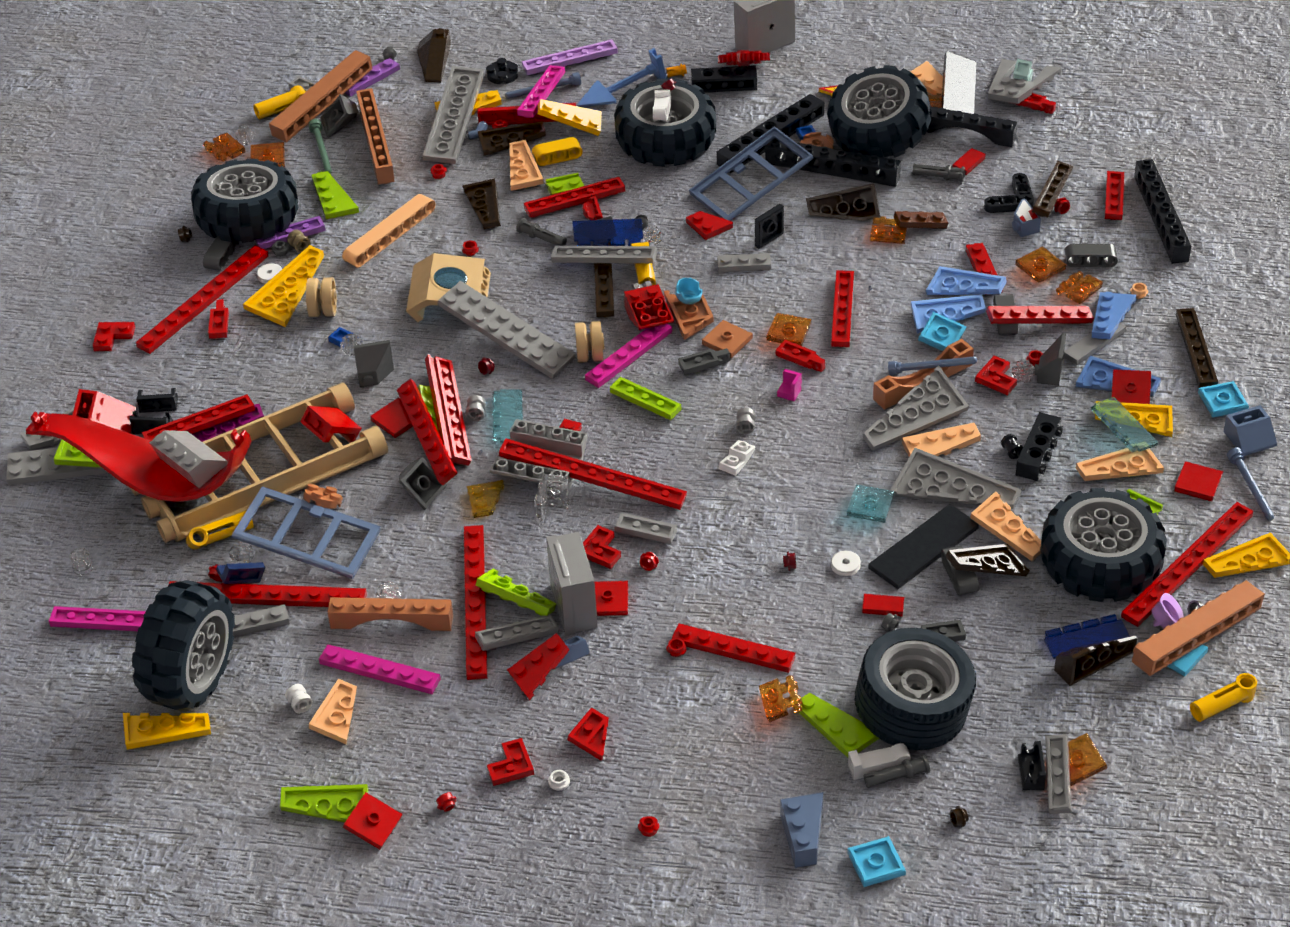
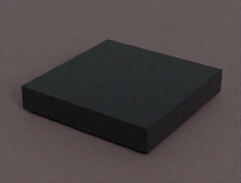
M778 204L755 219L756 248L760 249L784 234L783 205Z

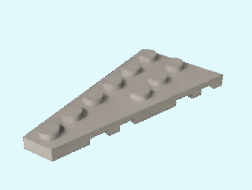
M938 365L933 373L927 375L923 382L908 392L897 402L893 409L886 412L882 419L877 420L863 434V438L871 450L874 451L898 441L902 437H907L968 411L969 405Z
M914 448L893 484L890 495L981 505L993 493L997 492L1000 495V499L1013 509L1022 490Z

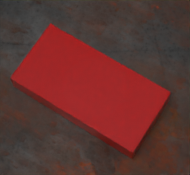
M971 148L953 163L952 167L961 168L964 166L965 175H967L985 159L986 154Z
M864 594L862 613L876 615L891 613L903 617L905 597Z

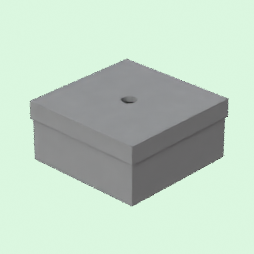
M734 0L735 48L766 53L795 42V0Z
M580 533L547 536L550 586L555 603H557L556 606L565 636L579 631L598 628L595 581Z

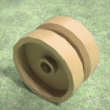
M333 277L323 278L321 284L318 278L307 279L306 304L309 317H319L321 311H323L326 317L336 315L337 293Z
M584 322L575 323L578 363L588 362V351L592 352V360L594 362L603 361L604 336L601 332V322H591L590 333H587Z

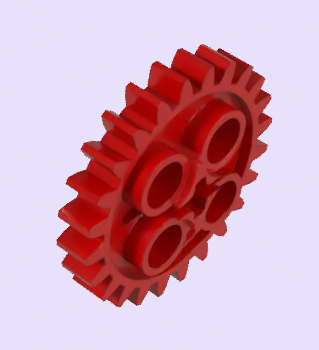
M737 50V52H727L726 55H718L717 58L718 64L750 66L751 64H761L762 61H770V53Z

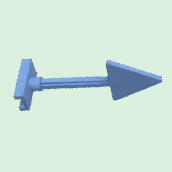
M655 48L649 50L651 64L647 65L645 69L607 88L597 80L577 104L578 107L616 103V99L611 95L612 92L648 74L654 73L657 79L667 78L662 56H657Z

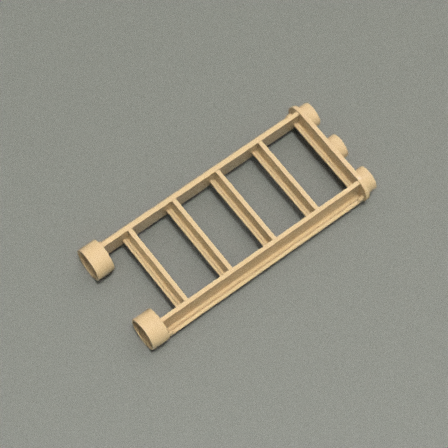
M342 382L327 388V391L235 428L239 435L243 430H246L252 441L270 434L292 464V468L260 481L244 458L240 469L251 485L220 498H217L215 493L212 492L205 496L209 501L208 503L177 516L173 514L165 500L144 496L141 498V502L149 519L157 516L161 518V520L156 521V525L165 543L171 540L179 542L186 539L188 533L195 527H201L247 510L262 486L290 495L306 488L308 484H316L387 454L388 446L385 437L378 426H373L361 431L359 440L343 446L336 435L333 434L329 443L335 450L304 463L300 461L279 430L300 422L308 406L339 408L343 413L354 410L353 397L346 384ZM233 430L203 441V443L215 452L231 451L235 446L234 441L230 437ZM131 489L132 493L135 496L140 494L137 491ZM265 497L260 507L276 500Z

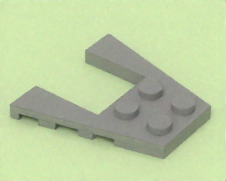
M1002 59L989 89L988 99L1019 104L1032 95L1033 90L1042 88L1043 83L1046 81L1049 83L1054 80L1056 74L1061 75L1062 68L1046 66L1031 82L1024 79H1011L1009 76L1013 73L1017 61Z

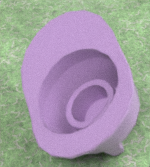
M1168 593L1162 594L1160 601L1151 610L1155 618L1153 626L1160 625L1163 629L1184 617L1180 605Z

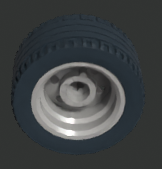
M900 628L887 632L870 644L863 657L854 698L858 716L876 737L888 744L903 743L909 750H929L948 743V741L953 740L960 733L966 721L976 687L974 665L966 652L956 642L943 634L922 628Z

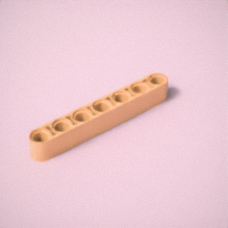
M422 194L416 195L348 246L342 254V259L357 268L361 267L431 214L436 206L435 201Z

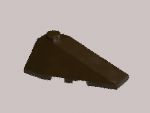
M433 29L419 42L417 54L425 82L441 83L451 47L449 29Z
M873 183L806 198L809 216L858 221L880 218L879 203Z
M1134 635L1075 647L1066 652H1061L1056 656L1054 671L1071 686L1134 653L1133 649L1137 645V637Z

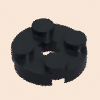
M499 58L496 62L486 67L487 78L494 84H500V82L505 81L506 84L511 83L518 78V65L507 61L505 58Z

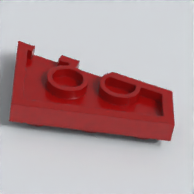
M556 633L508 668L507 671L527 698L531 700L535 689L539 685L542 686L546 681L545 677L550 670L557 667L568 653L569 648Z

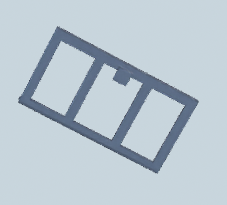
M774 126L689 189L690 195L716 216L731 221L810 162L813 156ZM774 138L802 158L800 162L784 174L756 153V151ZM748 157L777 178L756 195L750 193L727 174L731 170H734L737 174L745 170L746 166L742 162ZM719 179H722L748 200L729 215L701 194V192Z
M262 486L235 528L232 538L353 579L379 535L381 526ZM265 497L293 505L272 541L244 532ZM301 509L310 511L309 515L321 518V516L333 519L312 555L280 544ZM341 522L369 531L349 567L321 558Z

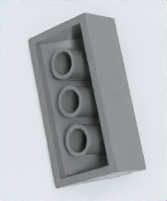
M164 430L149 442L161 460L198 488L228 464L226 459L188 431Z

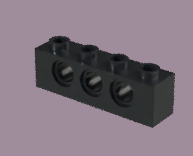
M756 65L691 69V83L702 88L705 93L757 90Z
M1039 412L1017 460L1016 476L1038 481L1040 475H1044L1047 467L1046 461L1050 462L1051 450H1055L1057 446V436L1061 437L1062 435L1061 417Z

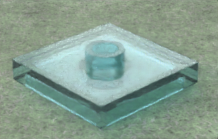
M856 484L847 510V516L885 523L894 497V491Z

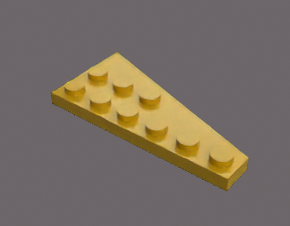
M309 245L243 303L244 309L286 327L306 291L307 279L313 278L324 257V252Z

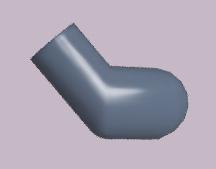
M481 121L478 123L476 130L468 131L469 139L478 138V131L488 129L487 123Z

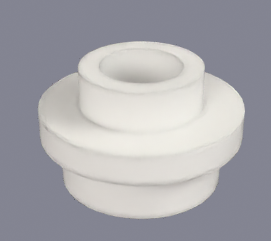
M555 770L549 776L548 783L554 790H564L569 786L570 778L565 771Z

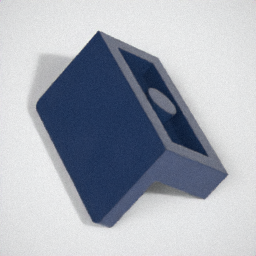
M263 562L217 565L216 570L223 584L256 583L261 581L266 567Z

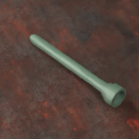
M312 119L308 123L309 130L315 135L325 172L328 171L331 174L332 169L321 136V121L319 119Z

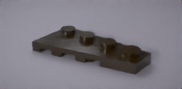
M1008 544L948 550L945 555L956 570L1025 577L1030 572Z

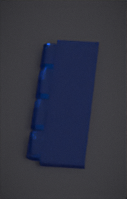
M641 219L572 221L574 242H577L578 246H591V241H593V246H608V241H610V246H625V240H627L628 246H631L632 243H641V239H643Z
M1112 614L1101 617L1100 621L1098 618L1083 621L1081 626L1079 623L1063 626L1062 631L1060 628L1045 631L1046 637L1044 641L1053 659H1056L1058 654L1066 652L1071 648L1129 637L1130 635L1122 620H1117L1116 615Z

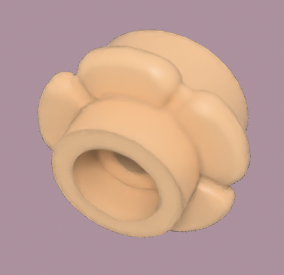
M1135 283L1130 289L1131 294L1136 295V299H1142L1148 294L1147 286L1144 283Z

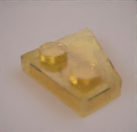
M503 480L467 486L474 518L493 515L496 509L495 505L500 499V492L504 489Z

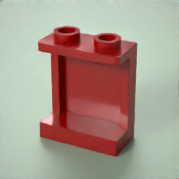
M308 406L300 421L325 443H329L334 433H339L349 443L354 442L362 429L339 408Z

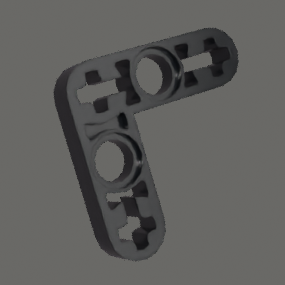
M1023 173L1014 174L1012 176V187L1015 195L987 197L984 200V210L989 213L1016 211L1020 201L1024 198L1033 208L1034 197L1027 175Z

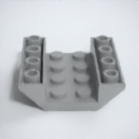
M519 419L515 420L509 431L510 440L583 461L588 433ZM496 457L490 469V473L562 488H571L574 481L573 478L569 477L568 471Z

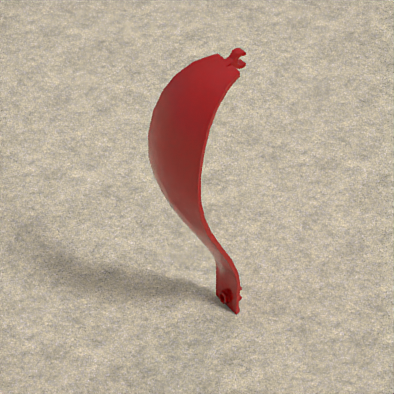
M34 412L31 416L32 422L26 429V434L53 436L63 439L88 456L121 483L140 494L157 500L176 502L201 498L211 494L223 485L238 470L252 442L246 430H243L239 435L237 430L234 429L230 434L231 439L235 443L234 448L227 452H216L226 459L228 464L198 488L158 457L149 443L151 440L81 417L67 414H48L45 412H40L39 414Z

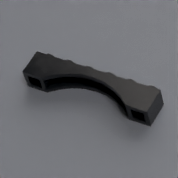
M931 106L932 114L930 116L931 122L927 129L928 133L950 127L966 128L984 135L996 145L1013 147L1017 133L1016 121Z

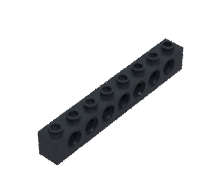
M812 94L807 95L716 151L717 165L719 167L774 126L788 137L796 133V128L808 126L824 116L825 102ZM766 145L756 151V153L759 155L765 153ZM748 157L742 164L745 165L752 161V159Z
M776 138L767 143L765 147V160L771 165L792 168L802 160L801 157ZM797 143L813 156V159L799 170L893 187L897 186L900 179V160Z
M1153 159L1136 161L1135 181L1171 264L1189 262L1191 243Z

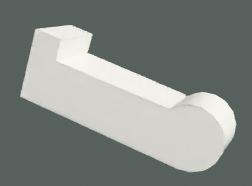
M655 90L653 122L657 120L667 122L671 108L670 90Z
M898 743L892 747L859 754L857 750L848 752V767L853 780L864 778V774L902 764V761L905 759L909 761L912 759L907 746L903 743Z

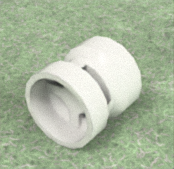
M301 684L291 686L285 693V698L291 703V707L296 713L300 714L308 711L313 704L311 697Z

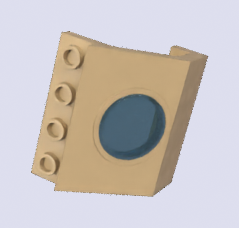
M433 253L413 266L406 312L417 322L423 320L425 307L429 305L438 306V300L459 281L464 282L488 297L491 273L487 267H484L485 259Z

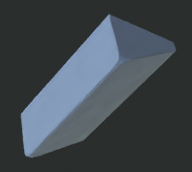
M577 635L563 641L569 648V651L556 668L588 655L589 648L586 640Z

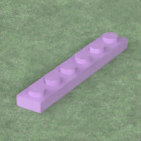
M611 39L522 61V67L527 75H533L546 71L549 65L565 67L575 63L610 56L618 53V48Z

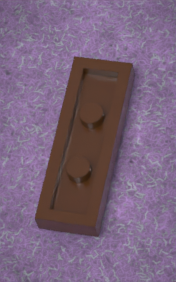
M895 211L894 219L899 228L947 229L948 221L943 212Z

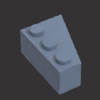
M823 792L780 799V816L795 868L817 864L823 813Z

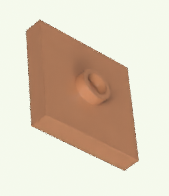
M722 320L702 339V344L715 351L727 348L730 352V358H732L753 338V333Z

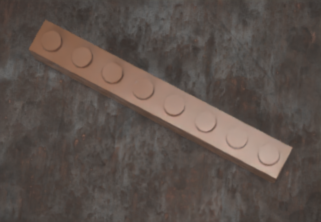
M357 50L352 52L269 123L272 136L288 142L310 120L316 118L329 107L340 94L343 95L373 69L370 56Z
M373 89L356 91L358 108L377 183L379 185L395 182L393 166Z
M1247 580L1239 585L1236 584L1231 590L1221 593L1216 599L1208 601L1201 608L1194 609L1191 614L1181 617L1176 623L1166 626L1161 632L1151 635L1149 639L1142 643H1138L1133 649L1132 662L1149 676L1155 674L1261 609L1265 593Z

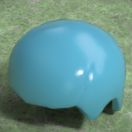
M692 278L679 279L675 289L677 299L684 304H695L700 301L703 289H700L699 282Z

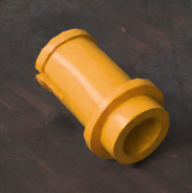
M681 63L679 66L666 67L667 77L684 76V74H687L686 65Z

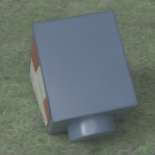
M1025 198L1020 201L1012 222L1013 230L1020 237L1040 232L1041 218L1032 212L1033 208Z

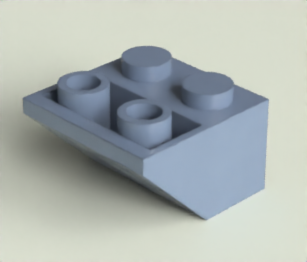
M1261 405L1226 415L1223 432L1235 447L1242 450L1244 456L1277 446L1271 419Z

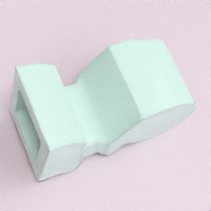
M1017 59L1013 79L1031 81L1033 76V69H1031L1032 61Z

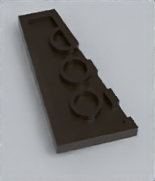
M543 121L478 131L483 156L510 148L509 143L521 140L529 142L546 136Z
M495 178L463 185V191L483 229L501 226Z

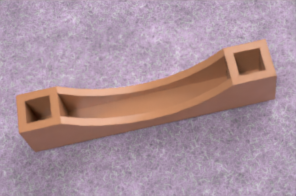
M960 339L948 345L935 360L973 357L974 348L963 339ZM972 364L940 368L947 377H950L972 366ZM935 368L921 369L918 372L903 377L888 375L874 382L873 400L884 410L897 404L915 386L923 382L927 375L933 373Z
M330 597L328 618L330 629H352L368 621L394 619L412 622L431 631H451L453 610L451 600Z

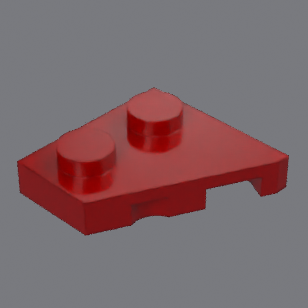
M591 707L570 732L567 740L602 761L609 718Z

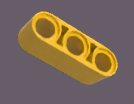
M574 137L538 144L532 149V154L539 166L577 159L583 153L578 140Z

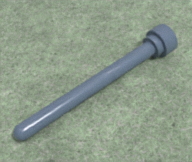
M579 72L572 73L569 78L561 79L555 87L568 84L574 86L581 85ZM534 86L507 92L505 97L509 99L529 94Z
M964 357L906 364L889 361L888 371L890 376H898L902 371L936 368L938 365L940 367L975 364L977 363V358Z
M1238 447L1232 448L1227 453L1229 461L1237 465L1266 519L1269 521L1273 520L1274 515L1243 462L1244 454L1242 450Z

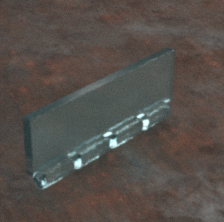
M500 389V391H493L494 442L503 443L506 438L510 439L509 431L515 420H523L522 389Z
M1115 397L1097 402L1091 407L1092 412L1112 430L1115 436L1131 452L1137 450L1140 452L1158 446L1159 442Z

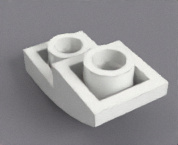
M738 440L730 447L729 455L719 463V469L736 476L752 456L755 446Z

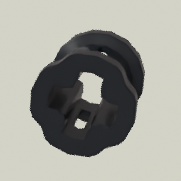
M1008 434L1001 440V445L1008 451L1009 458H1019L1023 446L1018 444L1016 435Z

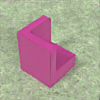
M784 369L783 382L777 391V397L795 401L801 391L802 373Z

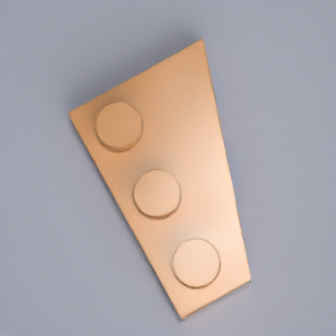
M928 61L910 71L924 84L927 92L942 99L943 76Z
M338 679L310 721L309 729L347 744L357 686Z

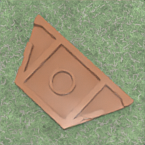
M664 291L666 302L684 340L714 322L713 314L703 294L699 302L684 304L677 299L676 295L670 294V291Z

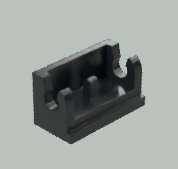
M171 388V394L142 395L143 390H138L136 400L139 413L177 411L178 394L175 393L176 388Z
M132 411L133 416L129 418L133 434H142V432L173 421L170 412H165L166 417L153 418L139 417L137 411Z
M1035 741L1032 749H1027L1026 743H1023L1020 754H1018L1022 791L1044 790L1046 771L1041 741Z

